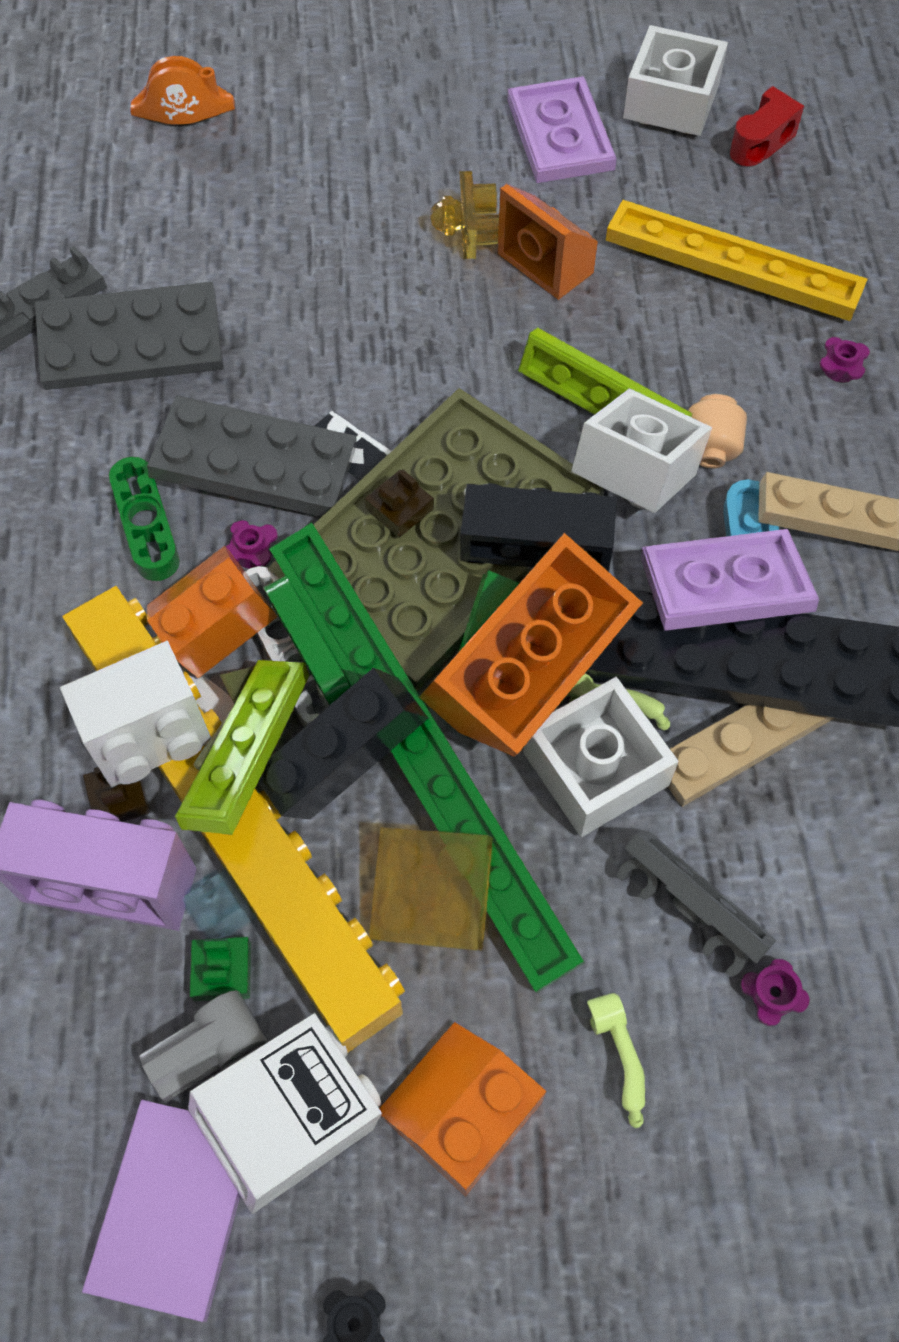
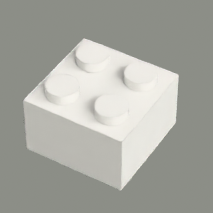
M650 25L628 78L623 118L642 124H650L681 133L701 136L720 84L728 42Z
M629 388L584 422L571 472L627 499L630 504L637 508L647 509L655 513L696 476L712 427Z
M168 640L60 687L84 746L111 788L120 783H135L145 778L151 769L171 760L180 761L188 759L197 754L202 749V746L206 745L211 739L194 695Z
M617 677L552 712L527 742L523 750L524 755L580 837L585 836L668 787L679 762Z

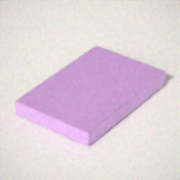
M585 77L508 89L507 101L536 183L615 170L617 158Z
M788 529L642 547L641 561L664 631L816 612L819 597Z
M141 1100L82 1293L207 1322L240 1194L189 1110Z

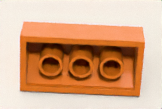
M564 533L419 698L457 732L515 757L643 602Z

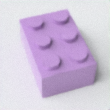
M33 800L31 806L9 802L0 827V881L21 902L179 931L197 868L173 827L156 820L144 819L141 820L140 825L119 822V818L115 815L100 810H87L85 815L65 812L63 807L49 801Z

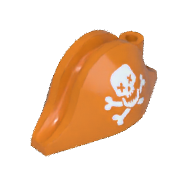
M169 56L158 60L151 67L147 84L131 101L130 111L131 116L174 125L190 124L234 110L235 100L231 93L217 85L213 68L202 67L196 61L183 56Z

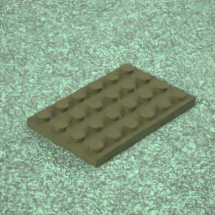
M460 388L314 524L416 691L461 646L483 574L490 570L520 583L533 569L531 567L460 561V534L467 484L483 485L493 483L502 487L521 489L545 488L555 492L577 494L593 492L601 496L604 495L605 490L603 487L571 472L572 463ZM403 469L419 482V486L434 498V510L399 538L366 510L365 498L396 472ZM276 560L268 567V570L279 579L285 576Z

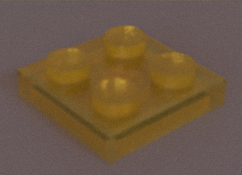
M380 827L369 932L370 940L483 951L493 837L477 834Z

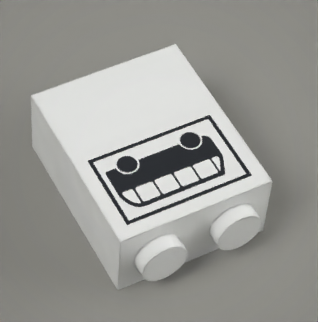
M315 1013L190 1091L188 1110L251 1214L257 1212L373 1131L382 1114L379 1109L381 1100L376 1088L364 1074L356 1075L345 1058L348 1054L346 1046H342L329 1025L327 1027L323 1026Z

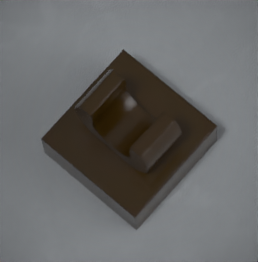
M402 469L365 498V506L369 513L400 538L434 510V498L419 486V482Z
M99 767L94 768V772L83 775L91 810H100L113 814L119 818V822L151 813L142 779L131 784L120 783L111 788Z

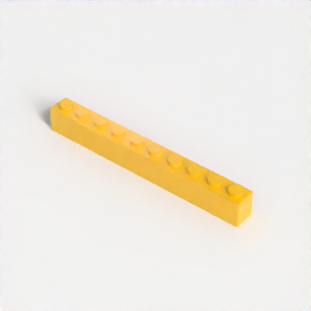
M117 586L112 587L62 616L75 641L95 671L162 643L158 636L152 638L145 627L149 625L147 614L138 600L134 598L127 602ZM184 671L183 674L195 700L201 698L195 683L189 674ZM199 707L212 738L221 725V721L212 709L203 713ZM206 745L202 746V749L197 754L188 759L180 761L171 760L158 766L181 803L199 772L194 767V762ZM254 789L233 835L210 832L201 833L326 1025L331 1027L342 1046H346L347 1053H349L403 1015L401 1001L398 997L405 993V990L387 963L378 968L366 950L371 948L373 944L359 921L354 917L346 922L336 905L342 902V899L328 876L323 873L319 877H315L306 863L312 858V855L300 835L295 830L287 835L277 821L282 816L263 790L258 793Z

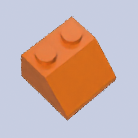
M508 184L500 188L498 255L558 300L594 273L597 240L587 231L580 229L562 216L557 209L550 207L535 195Z
M225 545L147 605V621L160 641L163 643L168 640L178 663L197 678L204 675L278 617Z
M454 1022L379 1108L382 1112L380 1117L466 1197L542 1104L547 1091L500 1049Z

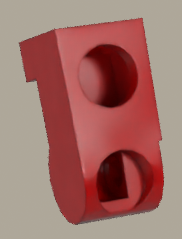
M774 86L769 88L762 94L758 111L754 114L744 115L736 122L729 153L731 159L739 165L749 167L756 166L769 158L796 136L804 105Z

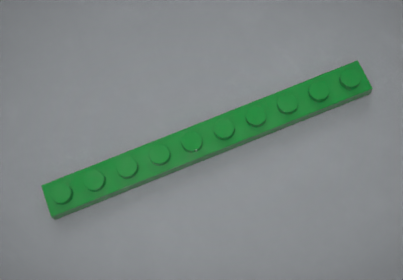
M313 523L308 524L271 547V553L283 573L289 579L351 686L372 668H376L398 677L429 719L392 749L391 753L534 991L539 993L585 964L433 716L419 698L420 695Z

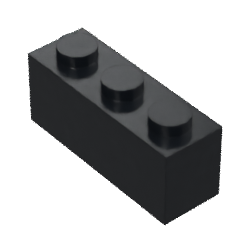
M493 483L483 485L467 484L460 534V561L534 568L565 533L609 572L614 549L617 497L601 496L593 492L577 494L555 492L545 488H510Z
M372 668L271 756L258 782L281 816L311 820L429 718L398 677Z

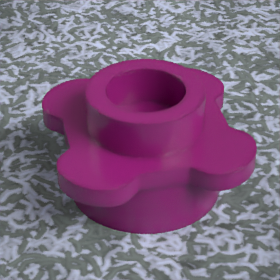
M838 337L827 339L824 345L827 350L826 357H823L820 361V368L824 371L825 375L831 380L841 383L862 378L865 373L863 361L869 356V348L862 343L856 344L853 341L841 340Z
M245 520L237 521L231 526L232 538L230 544L226 547L240 566L248 569L258 566L263 567L271 561V543L278 538L277 530L274 526L269 524L262 527L249 525ZM248 541L255 542L252 545H246Z
M775 959L760 973L748 972L741 980V990L744 994L751 996L758 1008L757 1018L766 1026H776L782 1016L792 1011L802 1013L809 1006V995L803 990L800 978L793 971L792 965L786 960ZM776 987L779 989L780 996L773 997L770 994V988Z

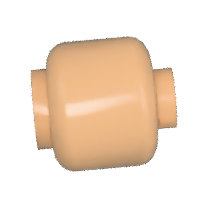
M722 394L706 395L688 409L689 412L693 413L692 418L712 427L700 466L720 468L725 465V462L736 459L743 452L747 415L737 405V401L734 398Z

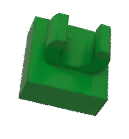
M249 938L192 940L191 999L193 1001H211L222 994L235 990L240 992L243 999L250 998L251 942Z

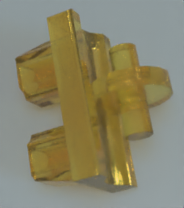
M459 171L461 193L459 201L451 196H444L442 200L435 203L431 208L430 220L435 229L444 232L447 236H453L456 231L461 229L463 259H476V245L498 244L499 214L476 215L497 212L496 183L473 184L472 171Z

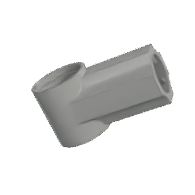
M230 991L211 1000L196 1012L193 1017L194 1022L139 1055L146 1075L165 1103L219 1069L225 1070L267 1043L266 1037L239 991Z

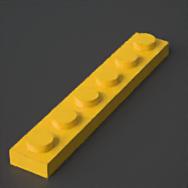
M622 200L606 232L605 241L847 321H851L868 280L846 271L626 200Z

